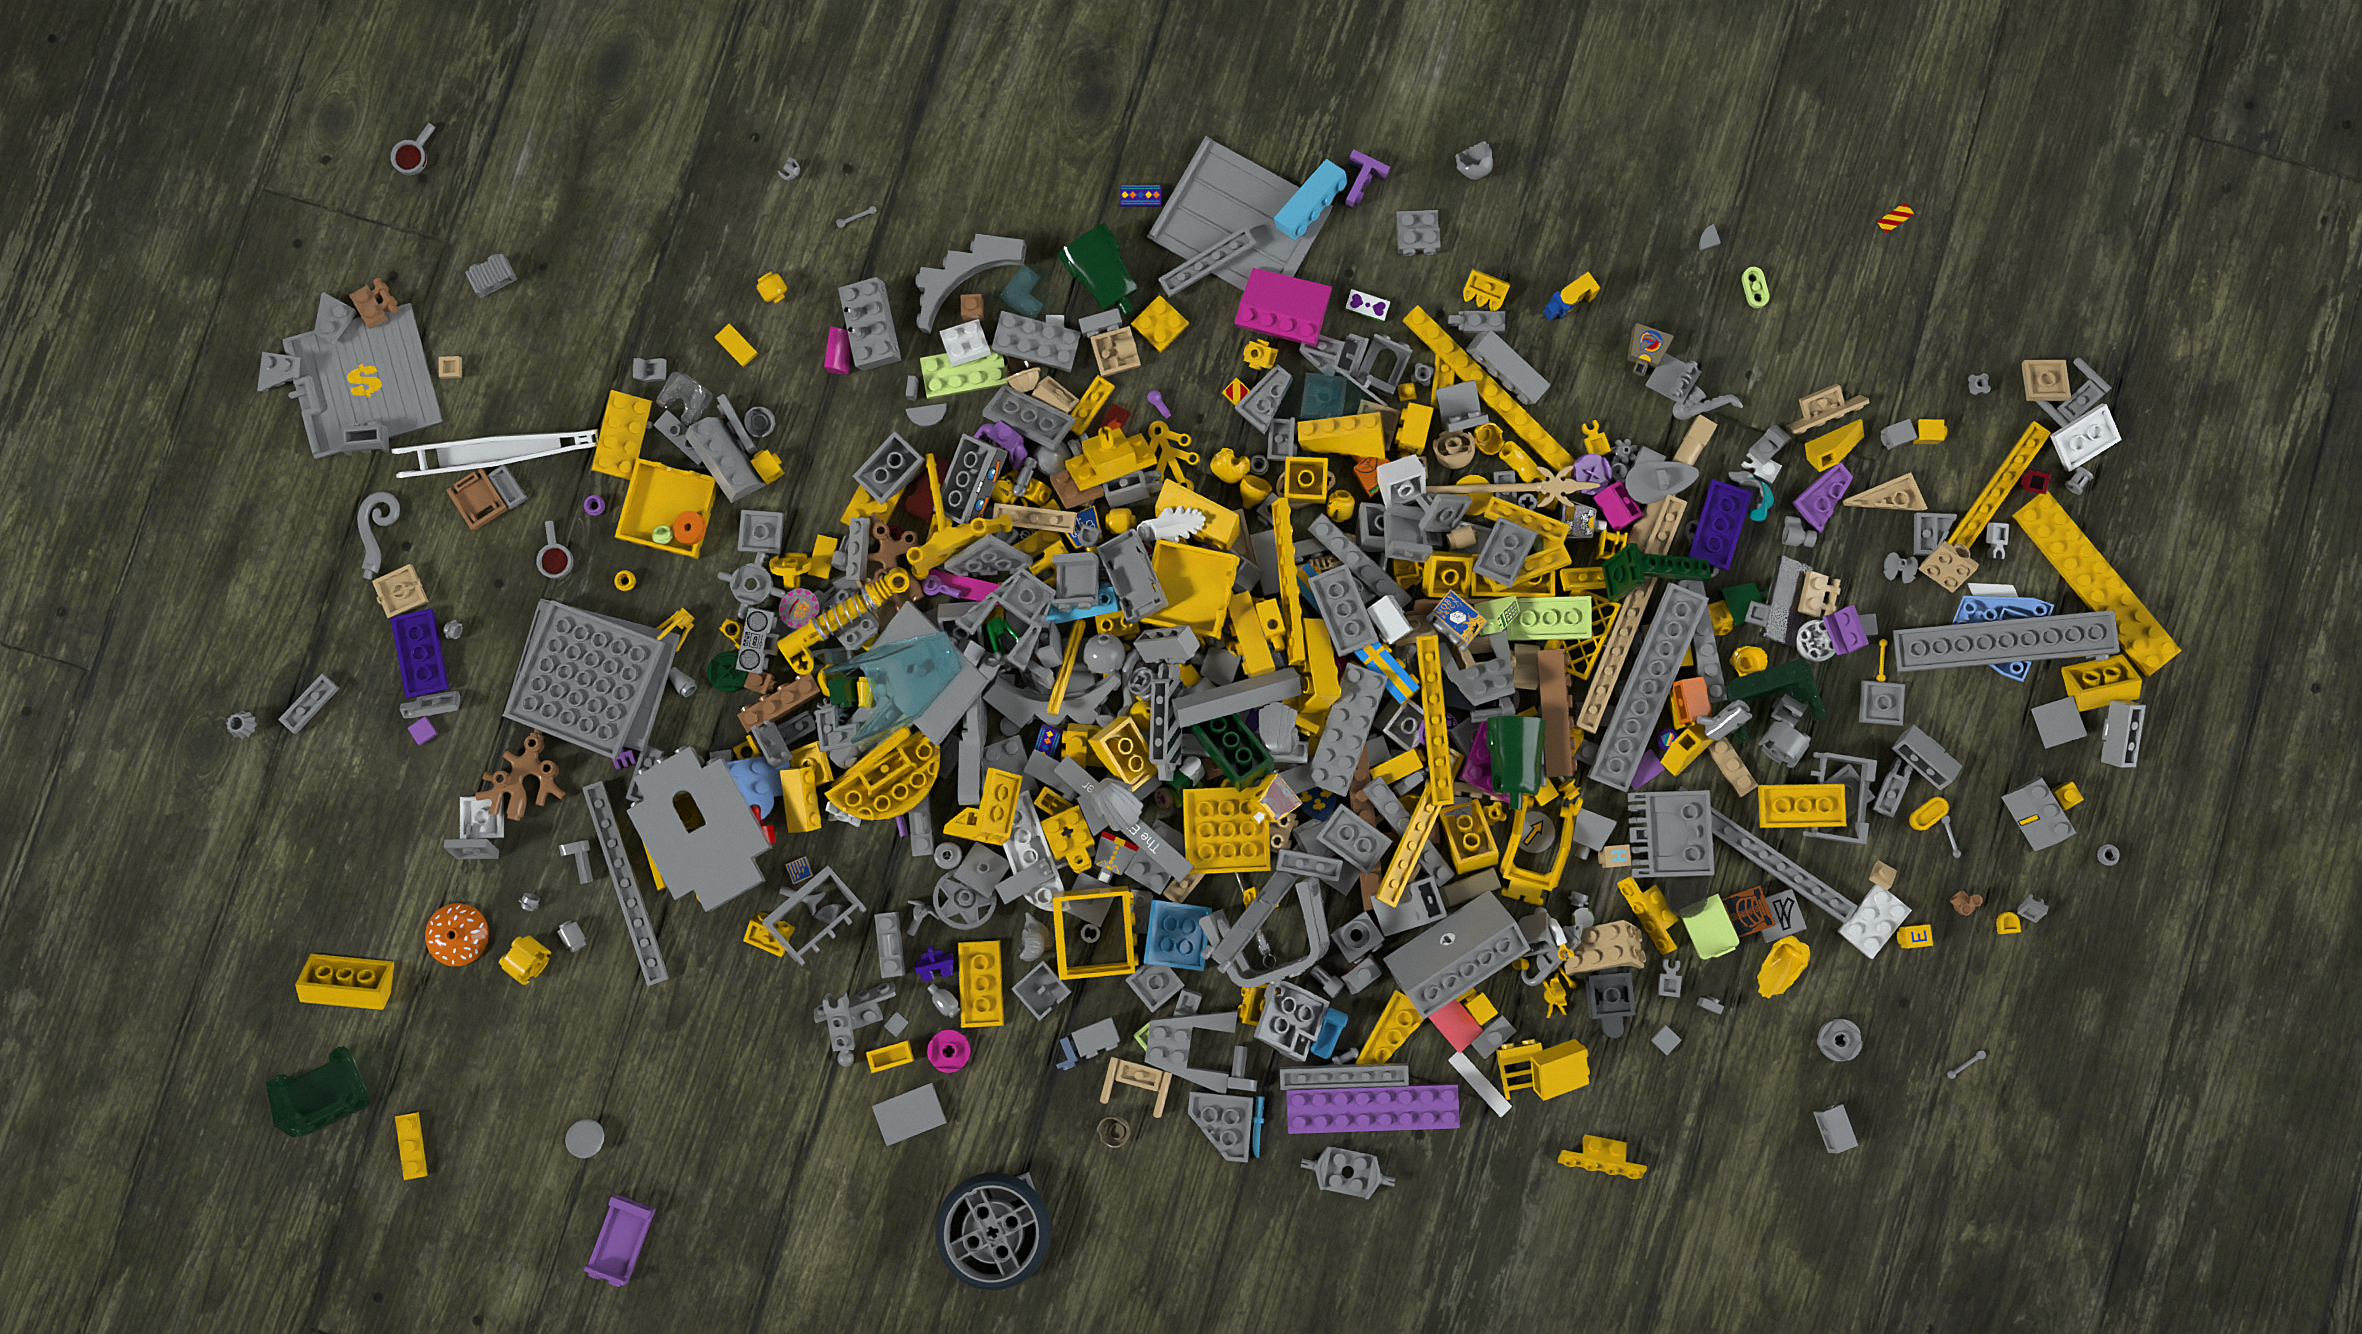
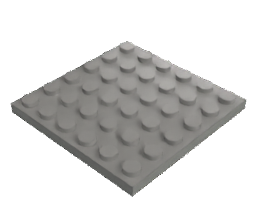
M551 600L502 716L617 760L665 643Z

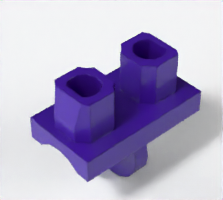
M929 945L928 952L921 954L922 959L915 961L916 974H920L923 982L934 979L933 970L940 969L942 977L953 975V952L943 954L942 949L934 950L933 945Z

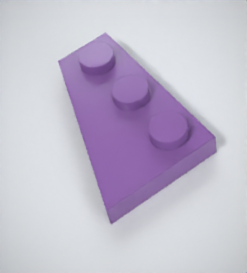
M1841 462L1827 470L1792 502L1817 534H1821L1824 524L1834 511L1835 505L1842 498L1853 479V476Z

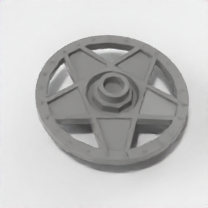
M954 869L942 876L936 884L933 893L935 911L943 922L953 928L962 930L977 928L987 922L992 916L997 900L996 891L994 890L991 897L987 898L963 882L959 884L948 880L957 871V869ZM939 889L948 898L941 908L938 903ZM991 905L988 913L979 920L978 908ZM961 914L967 924L956 923L948 918Z

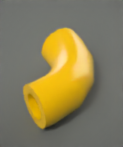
M1508 441L1504 444L1499 452V457L1515 470L1524 483H1541L1543 479L1546 481V477L1542 472L1537 470V464L1525 451L1513 441Z

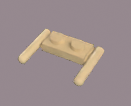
M1111 1057L1100 1102L1103 1104L1108 1103L1114 1080L1158 1091L1159 1094L1153 1115L1156 1118H1160L1172 1073Z

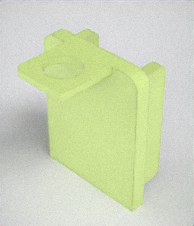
M1718 894L1678 910L1701 959L1719 957L1735 950V947L1738 946L1739 939Z

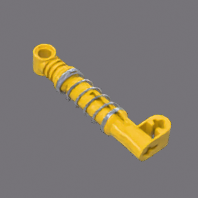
M901 567L891 569L884 576V579H879L880 582L877 580L875 584L862 586L861 595L852 592L850 598H842L840 604H833L830 610L824 609L822 615H814L807 624L779 640L777 645L794 671L800 675H806L812 671L814 656L808 648L809 646L818 641L828 639V635H834L833 632L839 628L843 630L842 626L849 622L853 624L852 620L859 616L862 618V614L867 612L868 609L872 612L870 607L877 609L884 601L883 598L888 599V595L891 597L893 596L892 593L896 594L907 590L909 586L907 571ZM901 576L904 578V581L902 583H895L893 579ZM803 651L801 659L804 662L807 661V664H804L803 662L800 663L799 655H795Z

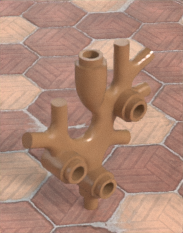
M875 512L868 517L873 524L871 526L873 534L880 543V550L876 553H868L867 562H881L884 569H879L875 573L874 579L865 583V585L875 584L877 580L880 582L879 577L881 575H887L891 569L898 567L897 559L900 555L907 554L911 547H921L919 539L913 531L904 532L899 541L894 540L890 536L889 527L883 520H879ZM879 529H885L883 534H878ZM907 537H913V541L910 543L906 542ZM907 572L909 575V586L905 592L909 600L912 599L913 602H916L924 597V591L918 580L911 573ZM897 576L893 581L895 583H902L904 578ZM892 593L893 596L890 597L888 595V599L883 598L884 601L877 609L880 610L888 600L893 603L896 611H899L903 604L897 593Z
M535 729L534 733H531L525 739L524 746L526 751L522 756L517 757L509 750L504 753L503 757L512 764V771L510 773L505 771H497L495 773L484 772L483 780L493 782L494 787L488 791L476 792L475 795L477 801L485 799L492 801L489 814H498L502 796L505 792H509L511 799L506 812L508 814L507 818L520 821V818L524 815L527 803L522 780L529 774L537 776L540 780V789L535 804L544 806L548 793H553L560 799H563L566 795V792L560 789L554 782V778L559 773L558 765L550 760L540 762L538 758V753L544 749L543 731ZM532 741H536V745L534 747H531ZM547 766L551 767L549 772L545 771ZM503 776L504 780L499 783V778Z

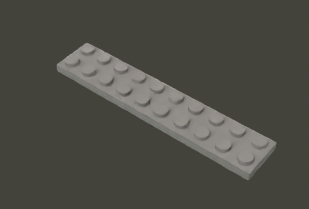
M1671 582L1668 583L1587 777L1624 792L1628 791L1709 598Z
M2114 610L1893 630L1897 673L2116 654L2120 652Z

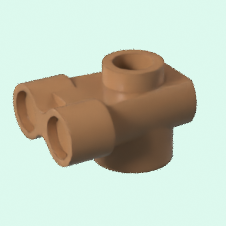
M1961 890L1950 899V902L1959 914L1967 916L1976 909V906L1982 904L1983 899L1980 895L1968 896L1964 890Z

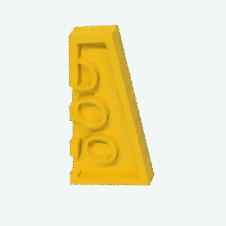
M1397 990L1393 992L1354 1064H1384L1423 1022L1422 1017L1406 995Z

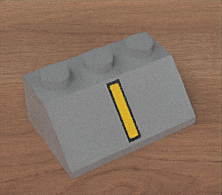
M2038 776L2001 796L2034 851L2057 844L2076 834V831L2042 777Z

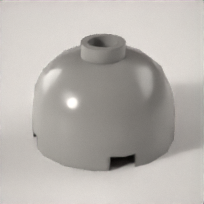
M1102 633L1088 640L1084 649V663L1088 665V669L1096 673L1107 674L1111 673V669L1117 668L1119 670L1122 668L1125 661V648L1119 638L1111 634Z

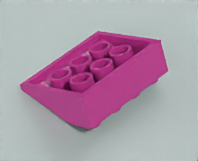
M1253 268L1239 304L1235 325L1237 328L1316 347L1332 287Z

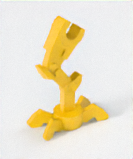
M1555 973L1554 978L1550 981V987L1545 979L1542 981L1546 988L1544 998L1549 1003L1547 1018H1550L1552 1014L1553 1004L1559 1007L1563 1015H1567L1562 1007L1567 1005L1565 1000L1566 993L1561 983H1559L1558 973Z

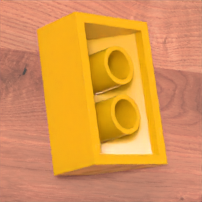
M2123 654L2111 656L2107 660H2093L2062 667L2061 671L2068 697L2073 696L2079 712L2109 706L2110 700L2132 701L2140 698L2142 679Z

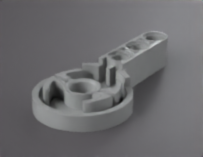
M984 689L963 714V728H968V730H962L963 741H959V805H980L982 798L983 747L987 737L986 700L982 698Z

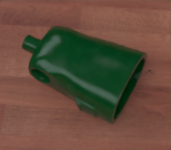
M1106 223L1100 224L1065 246L1057 254L1070 276L1078 279L1090 291L1103 312L1110 310L1116 305L1123 316L1128 315L1134 310L1127 298L1137 292L1138 287L1124 265L1120 254V244L1114 234L1110 232Z
M1495 716L1487 718L1486 746L1490 750L1492 787L1495 794L1510 796L1509 810H1522V796L1538 795L1540 788V766L1545 739V719L1525 716Z

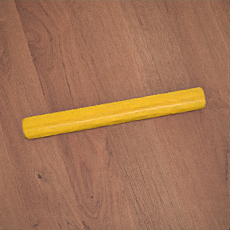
M1083 619L1074 620L1062 664L1060 665L1047 707V711L1051 715H1058L1086 626Z
M904 726L897 730L831 783V787H835L857 771L863 772L878 762L911 735L909 728Z

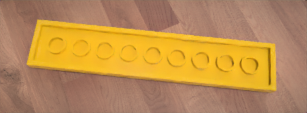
M2048 490L2046 495L2038 494L2011 515L2092 612L2114 610L2118 643L2146 677L2151 676L2182 651Z

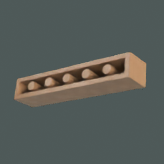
M1565 649L1537 651L1542 719L1546 720L1544 734L1547 777L1573 776L1574 771H1577V759L1572 756V750H1576L1575 737H1571V729L1574 728V718L1569 716V708L1573 707L1572 695H1568L1567 687L1571 686L1570 674H1566V666L1569 665V653H1565Z

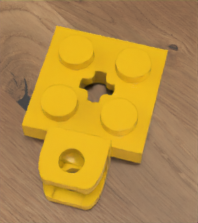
M1079 805L1040 822L1057 861L1067 858L1070 867L1077 874L1092 867V861L1086 848L1095 845V841ZM1065 828L1073 829L1070 838L1062 836ZM1083 859L1082 863L1077 864L1078 860Z

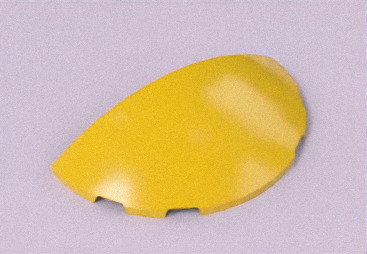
M919 730L900 743L896 750L863 772L857 771L824 794L834 806L842 812L855 816V818L881 820L902 815L917 806L930 792L940 769V745H934Z

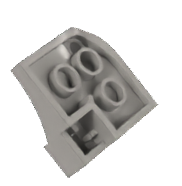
M1280 981L1272 985L1268 984L1264 994L1266 999L1265 1006L1254 1037L1272 1046L1282 1055L1295 1061L1305 1062L1311 1043L1317 1041L1330 1002L1286 981Z

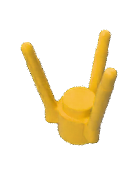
M684 608L680 611L677 610L673 616L656 627V629L661 630L673 621L656 640L660 641L676 625L681 629L686 627L677 645L676 652L679 651L689 631L695 626L692 624L695 618Z

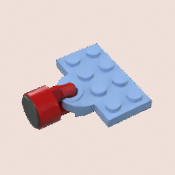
M765 756L726 762L771 846H774L776 843L774 826H765L764 818L771 812L774 805V797L783 796L780 770L790 768L789 761L777 768L770 765Z

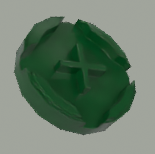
M726 651L717 654L711 659L707 668V676L714 688L721 692L731 693L744 687L749 672L736 669L739 654Z

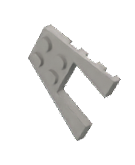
M1021 568L994 592L989 593L985 599L969 609L960 619L958 618L955 624L973 636L995 605L999 603L1030 625L1006 658L1007 661L1024 672L1051 608L1052 600L1056 596V591Z
M1506 627L1501 632L1486 635L1497 656L1496 659L1460 671L1446 642L1439 644L1441 669L1452 682H1455L1459 690L1474 706L1515 693Z
M1238 1010L1151 1019L1145 1062L1226 1095L1229 1072L1187 1066L1192 1028L1197 1027L1235 1033Z

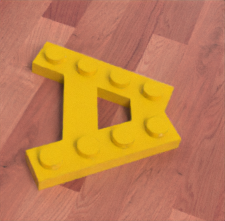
M1494 496L1491 497L1484 517L1497 521L1498 517L1504 518L1537 532V537L1543 539V551L1526 557L1513 586L1571 564L1572 560L1564 546V541L1571 525ZM1487 578L1493 593L1509 588Z

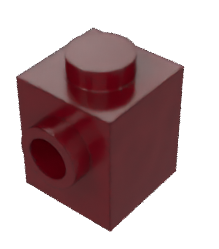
M2028 468L2027 473L2023 472L2020 485H2024V491L2046 495L2051 474L2050 472Z

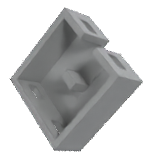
M1045 960L1012 988L1013 992L1039 1021L1053 1009L1051 1005L1054 1002L1059 1004L1072 992L1062 980H1059V976Z

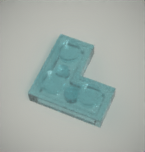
M1025 265L1022 266L999 295V299L1022 316L1035 319L1044 305L1031 296L1029 292L1039 281L1040 276Z

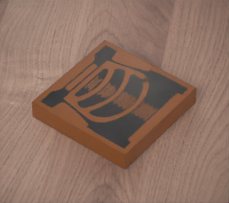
M1761 885L1721 898L1738 938L1776 925Z

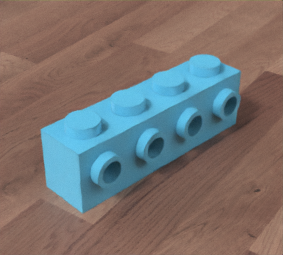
M1326 159L1273 218L1276 228L1294 241L1299 236H1302L1310 223L1317 220L1325 206H1329L1334 196L1345 188L1348 182L1345 171Z
M1111 582L1099 584L1098 606L1091 607L1090 610L1071 608V611H1059L1057 607L1051 605L1045 621L1054 620V623L1058 624L1122 610L1119 603L1120 598L1116 595Z

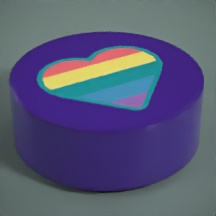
M1672 729L1661 730L1656 736V743L1661 749L1668 750L1678 735Z

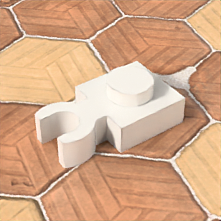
M1750 452L1747 453L1746 456L1752 459V463L1749 464L1744 461L1741 464L1742 467L1754 469L1753 476L1771 485L1782 465L1771 459L1763 465Z

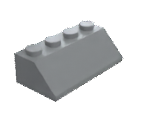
M706 417L689 426L686 438L731 503L766 485L721 417Z

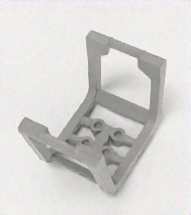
M1310 877L1295 884L1306 923L1311 948L1310 954L1267 970L1258 971L1251 967L1244 952L1241 951L1236 961L1243 972L1239 974L1234 962L1227 969L1229 977L1235 984L1244 988L1256 987L1268 982L1272 985L1282 981L1285 976L1289 975L1292 978L1302 974L1305 969L1324 957L1329 949L1330 939L1319 879L1317 877ZM1223 909L1212 912L1199 920V924L1215 950L1222 941L1219 931L1224 938L1231 930Z

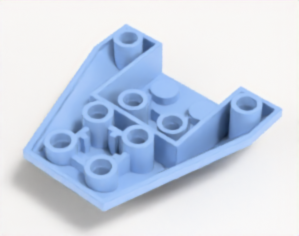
M1963 596L1952 625L2051 616L2054 605L2036 598ZM2032 661L1992 664L1989 666L2001 675L2023 682Z

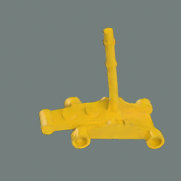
M932 453L926 454L925 457L937 517L938 532L933 533L929 542L920 548L911 547L907 551L908 562L913 565L911 569L912 574L917 580L927 578L929 569L944 563L984 536L1000 531L1008 533L1013 528L1011 517L1008 514H1002L999 518L991 520L975 518L971 524L964 523L957 527L948 526L945 520L940 484L936 471L937 465Z

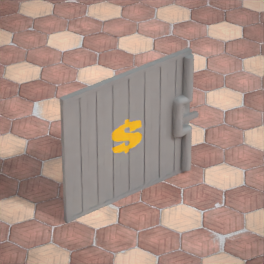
M410 303L397 306L399 311L395 314H391L390 310L387 311L385 315L388 320L372 329L367 327L362 317L353 319L334 345L318 337L314 330L282 339L286 355L301 358L299 376L293 380L296 391L290 392L288 396L291 399L299 398L301 413L314 459L317 460L341 453V428L347 427L348 423H359L360 426H367L370 421H379L388 427L389 438L444 423ZM377 432L351 434L352 441L377 439Z

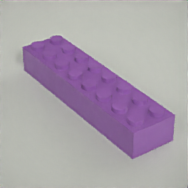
M1456 1083L1409 1084V1086L1286 1090L1288 1134L1460 1128L1458 1085Z

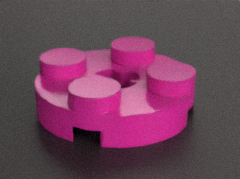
M951 1029L943 1030L936 1034L929 1042L927 1050L928 1058L933 1066L945 1073L956 1072L964 1067L969 1060L971 1052L966 1036L959 1031ZM948 1045L953 1046L952 1049H955V1053H952L951 1057H947V1053H943V1049H946Z

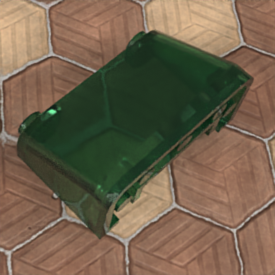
M342 1046L333 1049L328 1055L329 1063L295 1079L285 1074H280L266 1082L274 1127L291 1137L299 1138L362 1110L370 1104L369 1094L348 1048Z

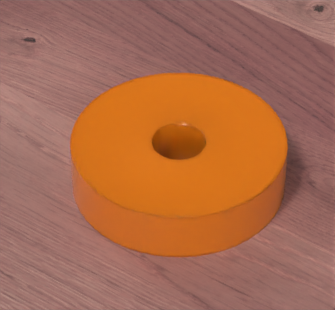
M693 511L681 513L673 524L675 538L686 545L697 544L706 533L705 519Z

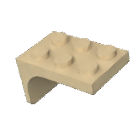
M1625 920L1583 928L1580 939L1582 942L1573 951L1574 958L1568 956L1566 961L1564 960L1566 975L1569 976L1618 966L1644 968L1643 962L1646 961L1644 951L1641 950L1642 933L1640 929Z

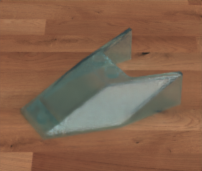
M941 631L884 644L828 667L823 671L825 674L845 677L859 667L863 669L877 703V709L851 739V743L872 747L895 733L901 727H905L918 719L962 668L947 631Z

